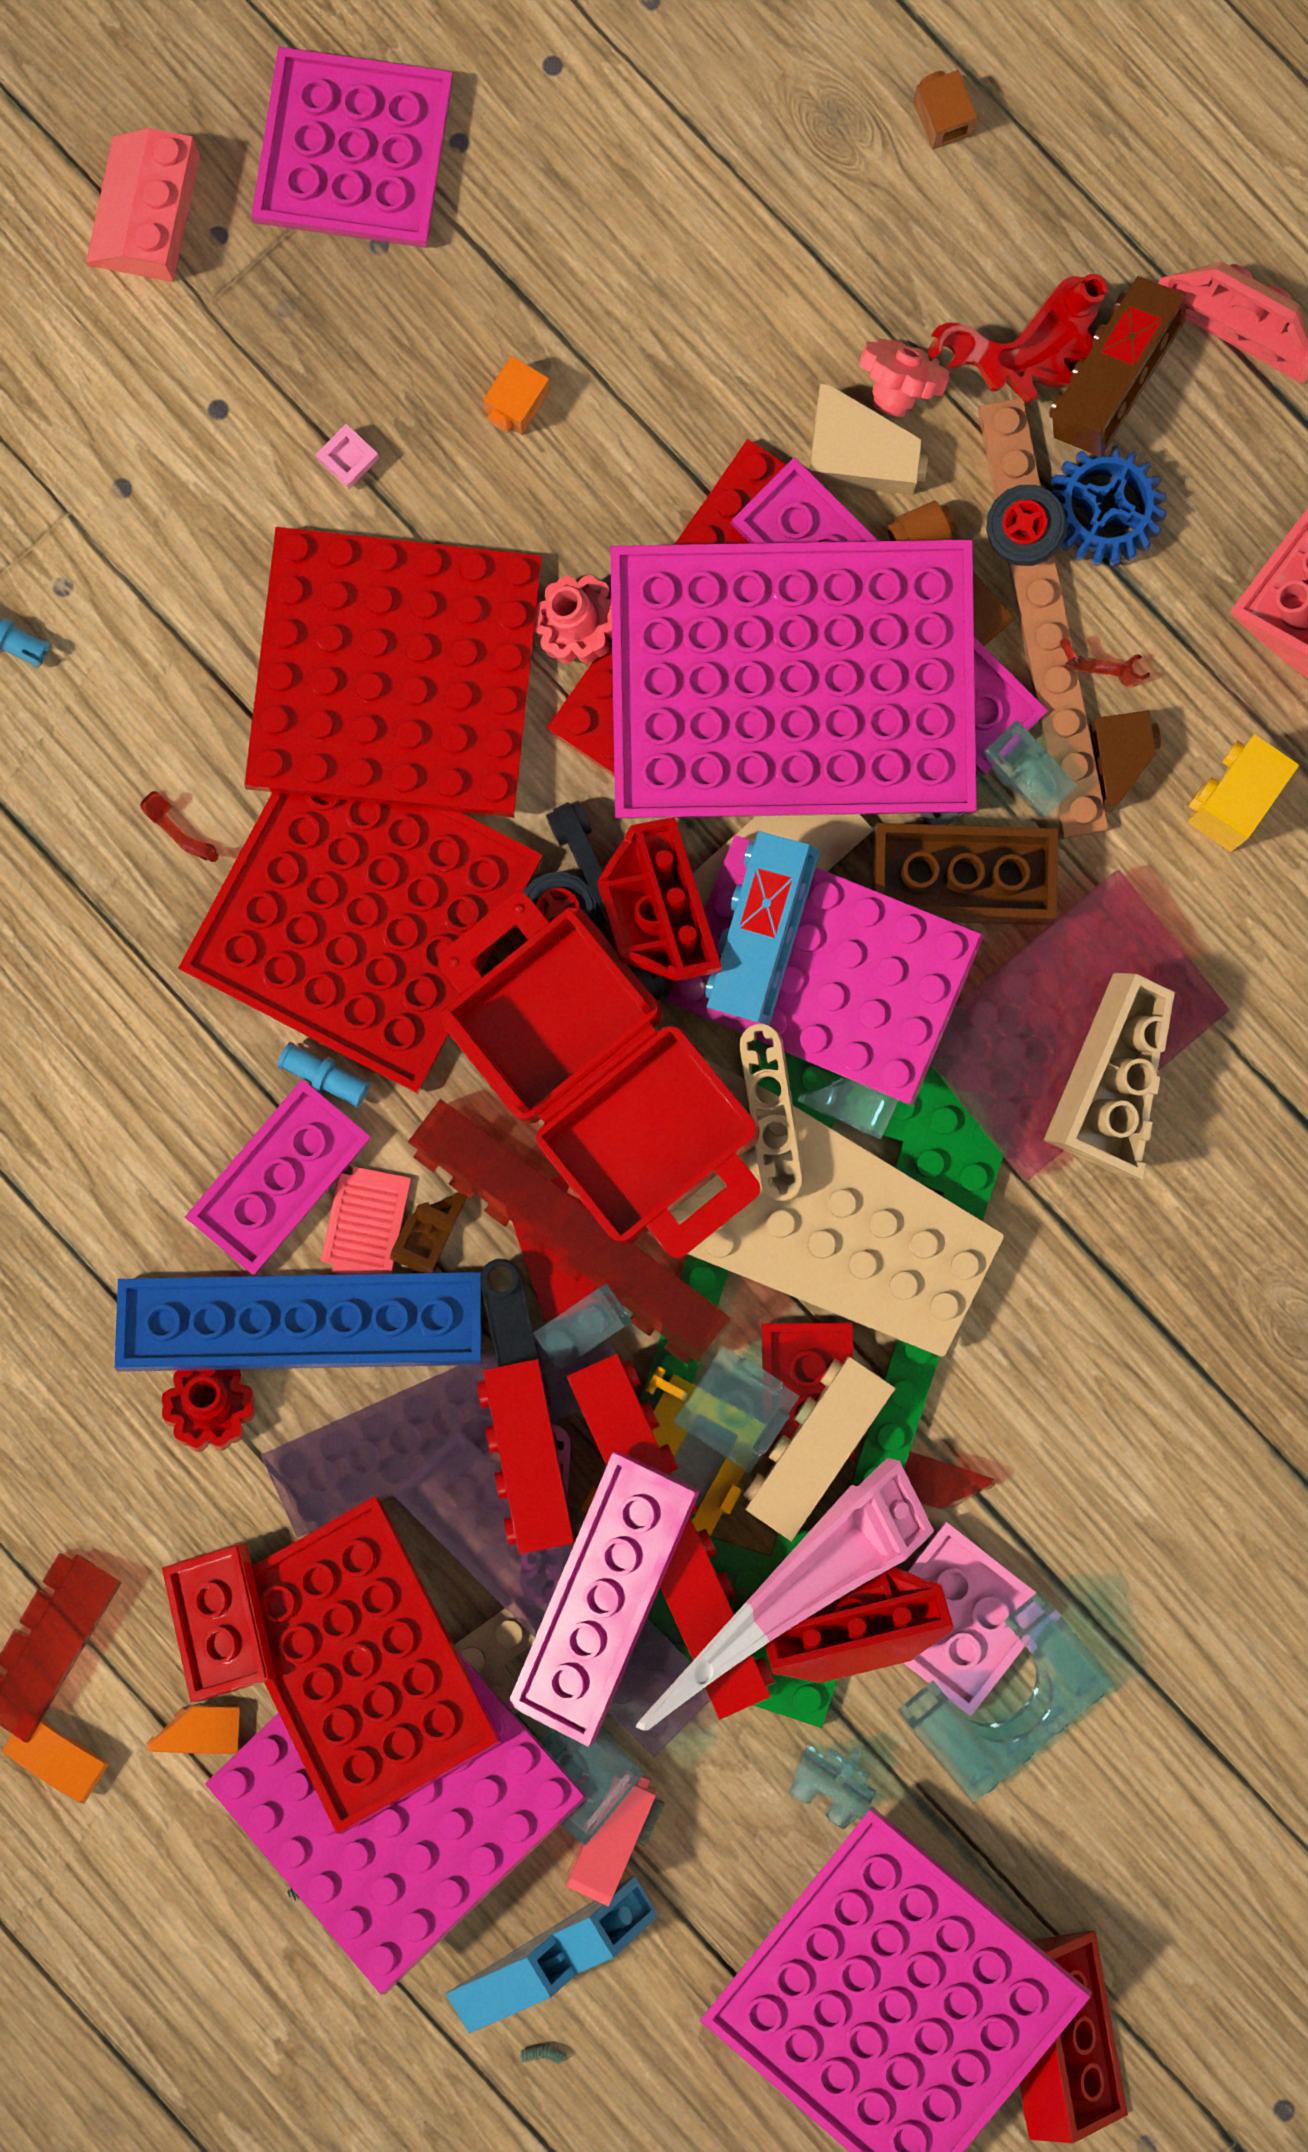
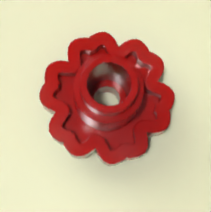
M239 1369L184 1370L174 1373L173 1383L175 1388H170L162 1394V1418L167 1425L174 1427L173 1434L179 1444L188 1446L195 1452L203 1451L209 1444L216 1450L223 1451L232 1443H236L243 1438L244 1429L242 1424L251 1421L255 1416L253 1406L255 1396L252 1389L243 1384V1376ZM213 1401L210 1406L202 1408L205 1403Z

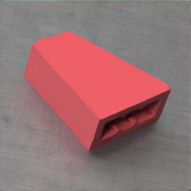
M626 1768L624 1773L614 1769L569 1866L566 1887L609 1907L656 1796V1788L649 1786L651 1779L648 1776L631 1768Z

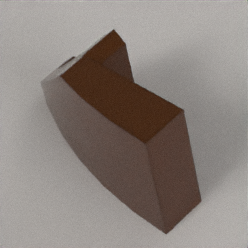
M460 1191L454 1193L452 1198L433 1204L425 1202L417 1205L415 1213L409 1214L389 1259L420 1273H433L468 1194Z

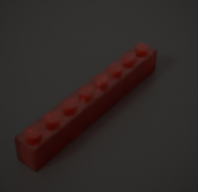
M439 1099L409 1139L408 1143L417 1149L413 1155L417 1161L432 1172H435L439 1166L453 1176L448 1183L450 1186L469 1200L474 1194L481 1197L488 1203L484 1210L488 1215L505 1227L511 1220L523 1229L524 1233L520 1239L540 1254L548 1248L560 1257L556 1266L574 1280L578 1281L583 1275L597 1285L592 1291L596 1297L613 1309L618 1302L633 1313L628 1321L648 1336H651L654 1330H656L668 1339L669 1342L664 1348L685 1364H687L690 1358L701 1363L733 1320L732 1317L634 1243L624 1245L610 1238L585 1206L444 1100Z

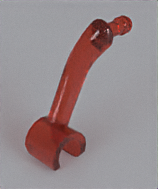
M1068 638L1059 641V645L1068 659L1065 665L1073 670L1117 676L1123 685L1130 688L1136 687L1150 677V672L1145 675H1138L1133 670L1132 665L1143 658L1140 654L1132 656L1124 663L1083 656L1076 657Z
M157 791L150 792L141 801L140 808L142 812L155 824L159 825L182 850L210 862L218 860V854L214 845L189 837L166 816L172 805Z

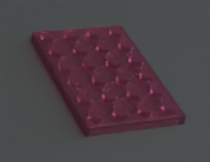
M1120 870L1114 871L955 1004L931 1062L932 1067L1023 1181H1029L1064 1151L1044 1141V1138L1113 973L1138 974L1175 992L1165 1051L1160 1053L1158 1071L1230 1011Z

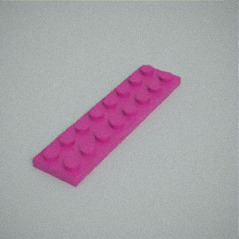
M795 457L730 522L749 543L878 541ZM974 637L976 769L982 775H985L1048 710Z

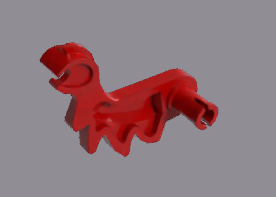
M1097 274L1066 278L1050 292L1014 342L1000 344L984 338L970 326L948 322L939 325L931 334L935 339L928 348L929 361H932L942 353V347H948L953 354L951 362L947 364L948 369L959 368L962 365L976 366L991 391H998L1006 382L1026 403L1033 401L1038 396L1032 381L1049 387H1068L1071 383L1072 372L1066 363L1076 364L1080 358L1086 359L1092 350L1093 338L1087 329L1097 315L1100 301L1105 298L1102 295L1107 294V283L1104 278Z

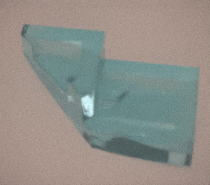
M844 1078L832 1082V1085L814 1092L800 1094L798 1099L799 1102L878 1139L882 1138L899 1101L858 1082Z

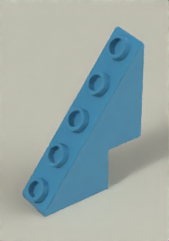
M634 1876L617 1886L609 1907L594 1900L446 1993V1996L470 2034L551 1998L576 1974L614 1958L659 1915Z

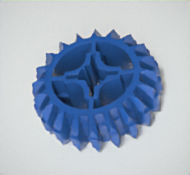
M1117 445L1112 447L1108 457H1105V454L1102 457L1092 454L1091 459L1082 450L1075 457L1076 464L1068 460L1063 463L1061 470L1064 475H1054L1051 484L1056 490L1051 492L1062 503L1067 517V537L1063 541L1061 548L1066 551L1073 544L1079 547L1075 556L1077 561H1082L1087 552L1093 554L1092 564L1094 566L1100 565L1104 555H1107L1108 562L1112 567L1117 566L1120 562V552L1125 559L1133 561L1137 556L1136 548L1146 552L1151 546L1148 537L1157 538L1160 534L1161 528L1156 522L1163 521L1167 512L1163 508L1158 507V505L1165 502L1167 498L1166 493L1153 491L1161 483L1160 476L1146 477L1147 472L1151 468L1150 462L1142 463L1139 468L1133 464L1137 457L1135 451H1131L1126 459L1119 458L1120 448ZM1091 476H1113L1112 481L1105 486H1096L1091 483L1085 486L1080 483ZM1125 484H1128L1136 494L1140 505V513L1134 511L1136 506L1126 500L1123 491ZM1111 491H1114L1111 509L1098 522L1097 518L1101 512L1099 509L1104 499L1107 500ZM1071 498L1078 501L1077 506L1087 513L1089 519L1087 529L1076 519L1072 509ZM1107 526H1116L1121 529L1127 526L1133 529L1131 532L1119 537L1105 538L1098 536L1100 531Z

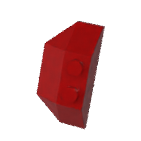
M675 817L631 825L624 836L623 842L613 854L597 883L619 961L675 981L721 972V963Z
M892 1567L804 1619L767 1643L765 1647L772 1674L823 1683L909 1662L954 1630V1625L941 1584L933 1581L927 1582L914 1574Z

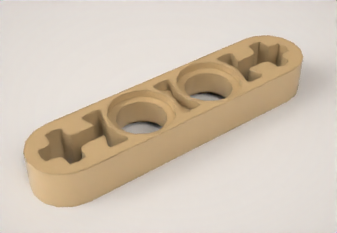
M756 1024L743 1032L740 1039V1052L750 1115L760 1129V1136L755 1144L760 1180L764 1192L770 1198L776 1201H789L801 1193L804 1187V1173L784 1046L780 1034L774 1028L765 1024ZM763 1032L766 1039L773 1040L774 1042L773 1047L766 1050L767 1062L773 1064L777 1061L778 1070L763 1069L753 1074L752 1065L761 1066L759 1053L753 1050L750 1051L749 1047L750 1043L756 1042L757 1034ZM766 1077L777 1079L781 1086L779 1098L772 1103L761 1102L756 1094L758 1082ZM773 1122L782 1123L788 1131L786 1144L777 1149L768 1147L763 1139L765 1127ZM792 1151L793 1160H783L786 1174L794 1175L795 1183L788 1185V1193L781 1194L779 1187L771 1186V1178L778 1176L777 1162H771L767 1165L766 1155L781 1156Z

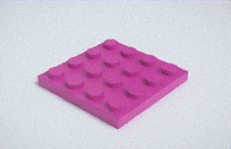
M278 47L251 213L253 223L427 248L453 85V72Z

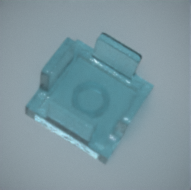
M723 1345L672 1423L750 1473L761 1455L767 1452L788 1420L789 1412L800 1396L782 1385L783 1382L747 1358L740 1357Z

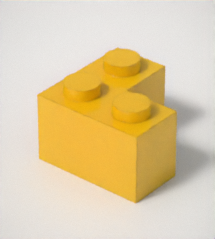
M1255 734L1244 744L1239 740L1234 743L1222 760V763L1228 766L1221 778L1216 780L1211 777L1205 785H1202L1188 805L1194 812L1187 823L1229 852L1235 850L1250 837L1299 766V764Z

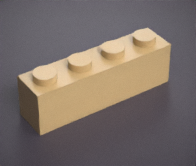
M846 1356L842 1363L837 1359L831 1363L820 1380L821 1383L826 1385L823 1392L816 1401L811 1397L806 1400L794 1418L800 1425L791 1439L785 1435L780 1438L768 1457L774 1461V1464L765 1477L757 1473L742 1495L748 1499L744 1506L746 1511L790 1541L796 1536L895 1390L889 1383L849 1356Z

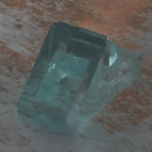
M1015 720L983 751L1000 783L1003 786L1012 785L1041 818L1046 817L1077 787L1074 781L1018 720Z

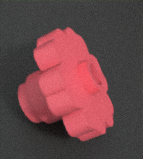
M879 338L876 343L866 342L859 364L861 368L869 371V377L876 381L872 390L875 396L872 402L873 406L882 413L893 417H904L907 410L913 408L917 398L932 399L933 395L942 396L948 384L950 374L949 370L939 366L940 361L937 358L929 361L928 353L919 348L908 347L896 340Z
M567 575L557 582L548 585L545 589L546 601L537 603L534 632L541 639V647L546 654L556 658L562 664H569L576 657L581 662L589 664L596 660L597 657L607 654L610 649L608 639L612 638L610 587L605 582L598 581L592 575L582 577L578 583L573 577Z

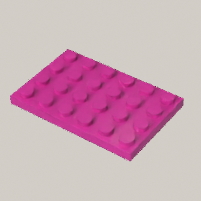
M737 835L733 838L704 909L719 960H721L722 956L718 951L719 941L723 931L726 928H730L735 912L731 908L733 893L738 884H743L747 867L744 865V857L750 840ZM816 867L772 1019L768 1026L774 1028L780 1034L785 1052L909 1105H914L984 935ZM711 974L675 981L667 999V1002L742 1034L750 1026L762 1024L707 1008L709 998L706 997V986ZM763 1032L757 1034V1040L773 1046V1040L766 1039Z

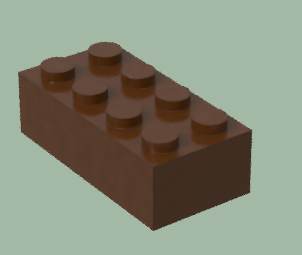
M876 824L873 830L871 890L952 923L1050 925L1057 919V828Z

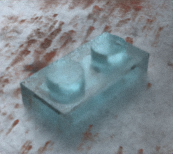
M606 1283L533 1334L559 1371L632 1321Z

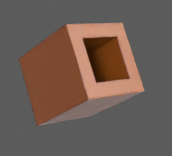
M959 70L945 74L944 71H938L923 78L920 84L917 85L913 103L932 150L973 135L978 117Z

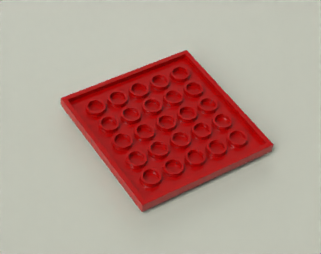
M275 527L244 782L245 789L514 818L542 555Z
M272 792L178 969L408 1090L419 1094L449 1037L448 1032L442 1025V1014L440 1011L461 995L438 965L439 954L510 895L518 892L523 893L539 867L543 855L461 812ZM499 940L470 962L480 975L484 971Z

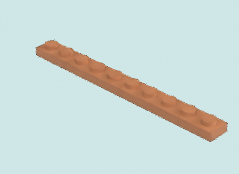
M1018 398L980 405L978 415L995 499L1007 489L1018 485L1040 486L1024 400ZM1053 555L1049 560L1034 566H1016L1008 562L1033 694L1048 710L1039 719V725L1062 840L1106 832L1108 824L1055 557Z

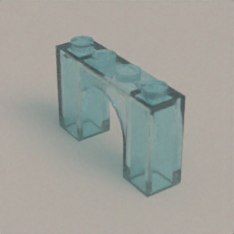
M1039 1591L1003 1620L1028 1650L1036 1668V1681L1032 1694L1018 1712L1007 1719L994 1723L972 1721L957 1710L933 1680L898 1709L916 1734L974 1803L984 1794L993 1791L999 1782L1017 1766L1030 1760L1036 1750L1054 1735L1063 1732L1075 1717L1088 1706L1097 1703L1104 1696L1105 1692L1115 1684L1058 1611Z

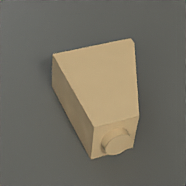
M820 384L809 472L824 485L913 495L917 481L924 482L926 477L928 455L920 454L921 439L828 384Z

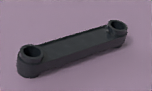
M578 800L572 803L567 802L552 809L553 812L545 816L559 846L562 847L568 844L586 884L590 886L597 901L599 912L612 937L597 886L598 879L603 871L586 835L593 831ZM628 964L657 1001L669 994L661 975Z
M507 1259L492 1260L483 1268L480 1281L497 1366L501 1367L539 1359L520 1270L512 1261ZM499 1266L508 1267L514 1276L512 1286L504 1292L494 1291L489 1284L491 1271Z

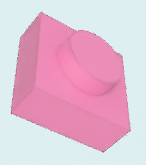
M347 424L315 455L316 459L348 490L379 459L378 453Z

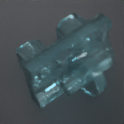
M807 1745L800 1755L794 1773L795 1778L789 1792L792 1796L807 1804L812 1802L819 1791L832 1799L825 1815L829 1821L841 1829H845L857 1817L862 1819L870 1810L876 1790L865 1783L870 1774L857 1766L862 1752L853 1747L845 1757L831 1748L825 1756L810 1745Z

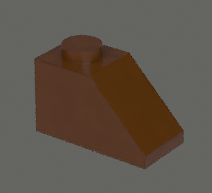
M1149 710L1097 717L1089 726L1105 813L1112 812L1154 758L1156 755L1155 749H1160L1161 737L1157 722H1151Z

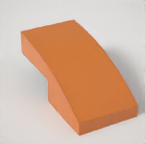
M31 1712L24 1714L2 1749L3 1753L26 1770L70 1798L85 1804L109 1765L77 1739L67 1738L36 1713Z

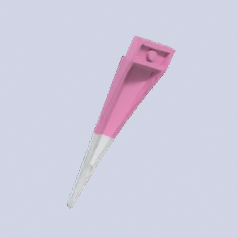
M887 1458L859 1486L851 1485L639 1720L636 1728L643 1731L649 1730L711 1682L776 1637L838 1598L905 1561L934 1532L900 1461Z

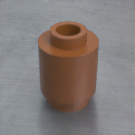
M935 500L895 517V522L887 525L890 541L952 540L951 532L957 529L949 507L947 505L940 507Z

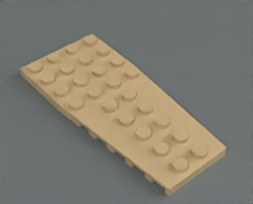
M706 1060L750 1114L745 1079ZM757 1085L756 1094L761 1102L772 1103L779 1098L772 1092ZM793 1106L804 1173V1187L801 1193L789 1201H776L770 1198L762 1188L755 1145L740 1156V1159L760 1183L758 1197L688 1254L937 1356H945L1004 1235ZM780 1122L770 1123L763 1132L765 1144L772 1149L782 1147L788 1140L787 1128ZM792 1151L781 1156L766 1155L767 1165L771 1162H777L778 1176L771 1178V1186L779 1187L781 1194L788 1193V1185L795 1183L794 1175L786 1174L783 1160H793ZM717 1175L672 1211L671 1214L681 1224L723 1190L726 1184ZM569 1187L567 1193L578 1198L571 1187Z

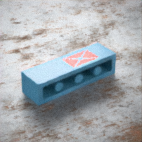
M758 831L756 840L750 841L744 857V865L747 867L743 884H738L732 897L731 908L735 912L731 926L723 931L719 941L718 951L722 955L720 960L722 969L721 972L710 975L706 986V997L709 998L707 1008L770 1025L821 850L810 844Z

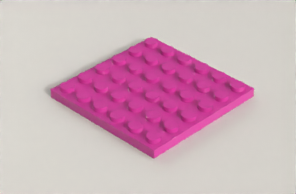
M457 1648L456 1650L502 1743L343 1834H336L279 1713L205 1783L380 1995L387 1994L588 1797Z
M872 1806L700 2021L849 2152H964L1086 2004L1092 1992Z

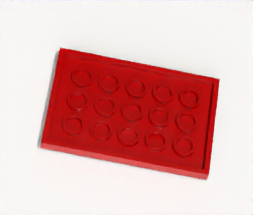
M373 1496L252 1566L277 1678L264 1683L336 1834H343L502 1743L379 1497Z

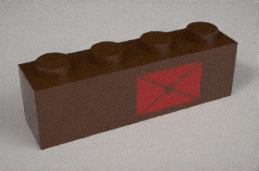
M1139 276L1136 277L1128 291L1123 290L1119 294L1114 305L1113 316L1107 325H1100L1094 336L1092 350L1086 359L1080 358L1076 363L1071 375V383L1065 393H1058L1053 400L1049 416L1053 419L1055 439L1096 456H1103L1185 323V294Z

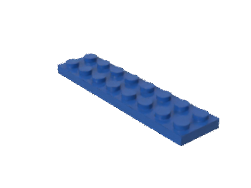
M481 1272L118 1279L114 1368L117 1372L482 1365Z

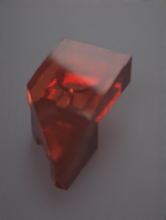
M912 1451L909 1452L904 1468L920 1503L942 1510L947 1507L954 1508L963 1503L965 1499L984 1489L988 1490L994 1487L997 1480Z

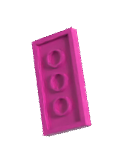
M302 1079L187 1213L185 1218L248 1272L256 1276L369 1143L372 1137Z

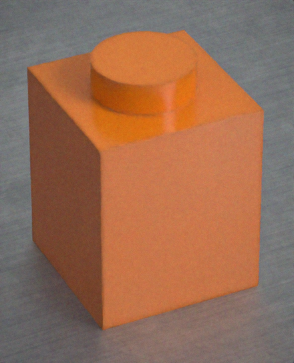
M511 355L483 398L484 410L488 414L487 420L505 433H509L512 429L523 435L550 393L549 378Z

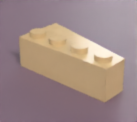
M1113 973L1044 1141L1119 1176L1143 1180L1146 1163H1142L1146 1140L1150 1141L1153 1122H1149L1153 1095L1158 1094L1160 1076H1157L1160 1053L1164 1052L1166 1047L1175 992L1138 974Z

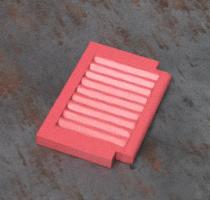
M353 1167L352 1175L341 1174L336 1184L321 1257L322 1262L333 1264L332 1273L341 1275L392 1274L394 1261L389 1258L401 1232L411 1178Z

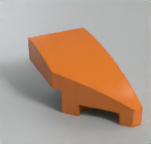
M191 1705L187 1710L181 1708L173 1716L174 1719L156 1737L152 1736L146 1742V1750L151 1752L236 1754L238 1752L240 1707L237 1705Z

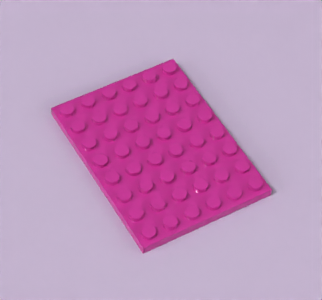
M972 540L610 546L615 819L976 812Z

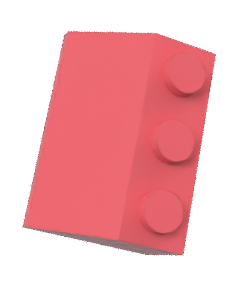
M152 128L113 136L88 250L87 266L174 282L200 160V154L193 136Z

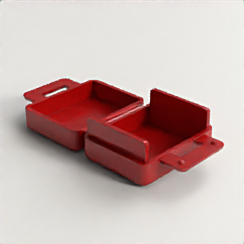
M514 893L439 954L438 965L461 994L440 1011L444 1029L517 1119L526 1124H533L540 1120L545 1123L537 1132L536 1141L538 1147L610 1238L620 1244L628 1245L634 1243L650 1231L668 1255L674 1258H681L758 1197L760 1183L740 1159L741 1155L757 1143L760 1136L758 1124L680 1029L669 1026L662 1028L658 1032L655 1030L654 1027L662 1019L661 1005L629 965L619 961L615 948L583 910L568 907L549 923L526 894ZM517 925L528 941L485 976L481 977L470 962ZM718 1175L726 1184V1187L679 1224L671 1212Z

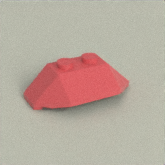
M1222 261L1161 277L1158 284L1185 294L1186 320L1304 385L1308 379V331L1300 304L1291 300L1292 297L1287 291L1273 285L1267 287L1253 279V275L1246 268L1237 264L1228 265Z

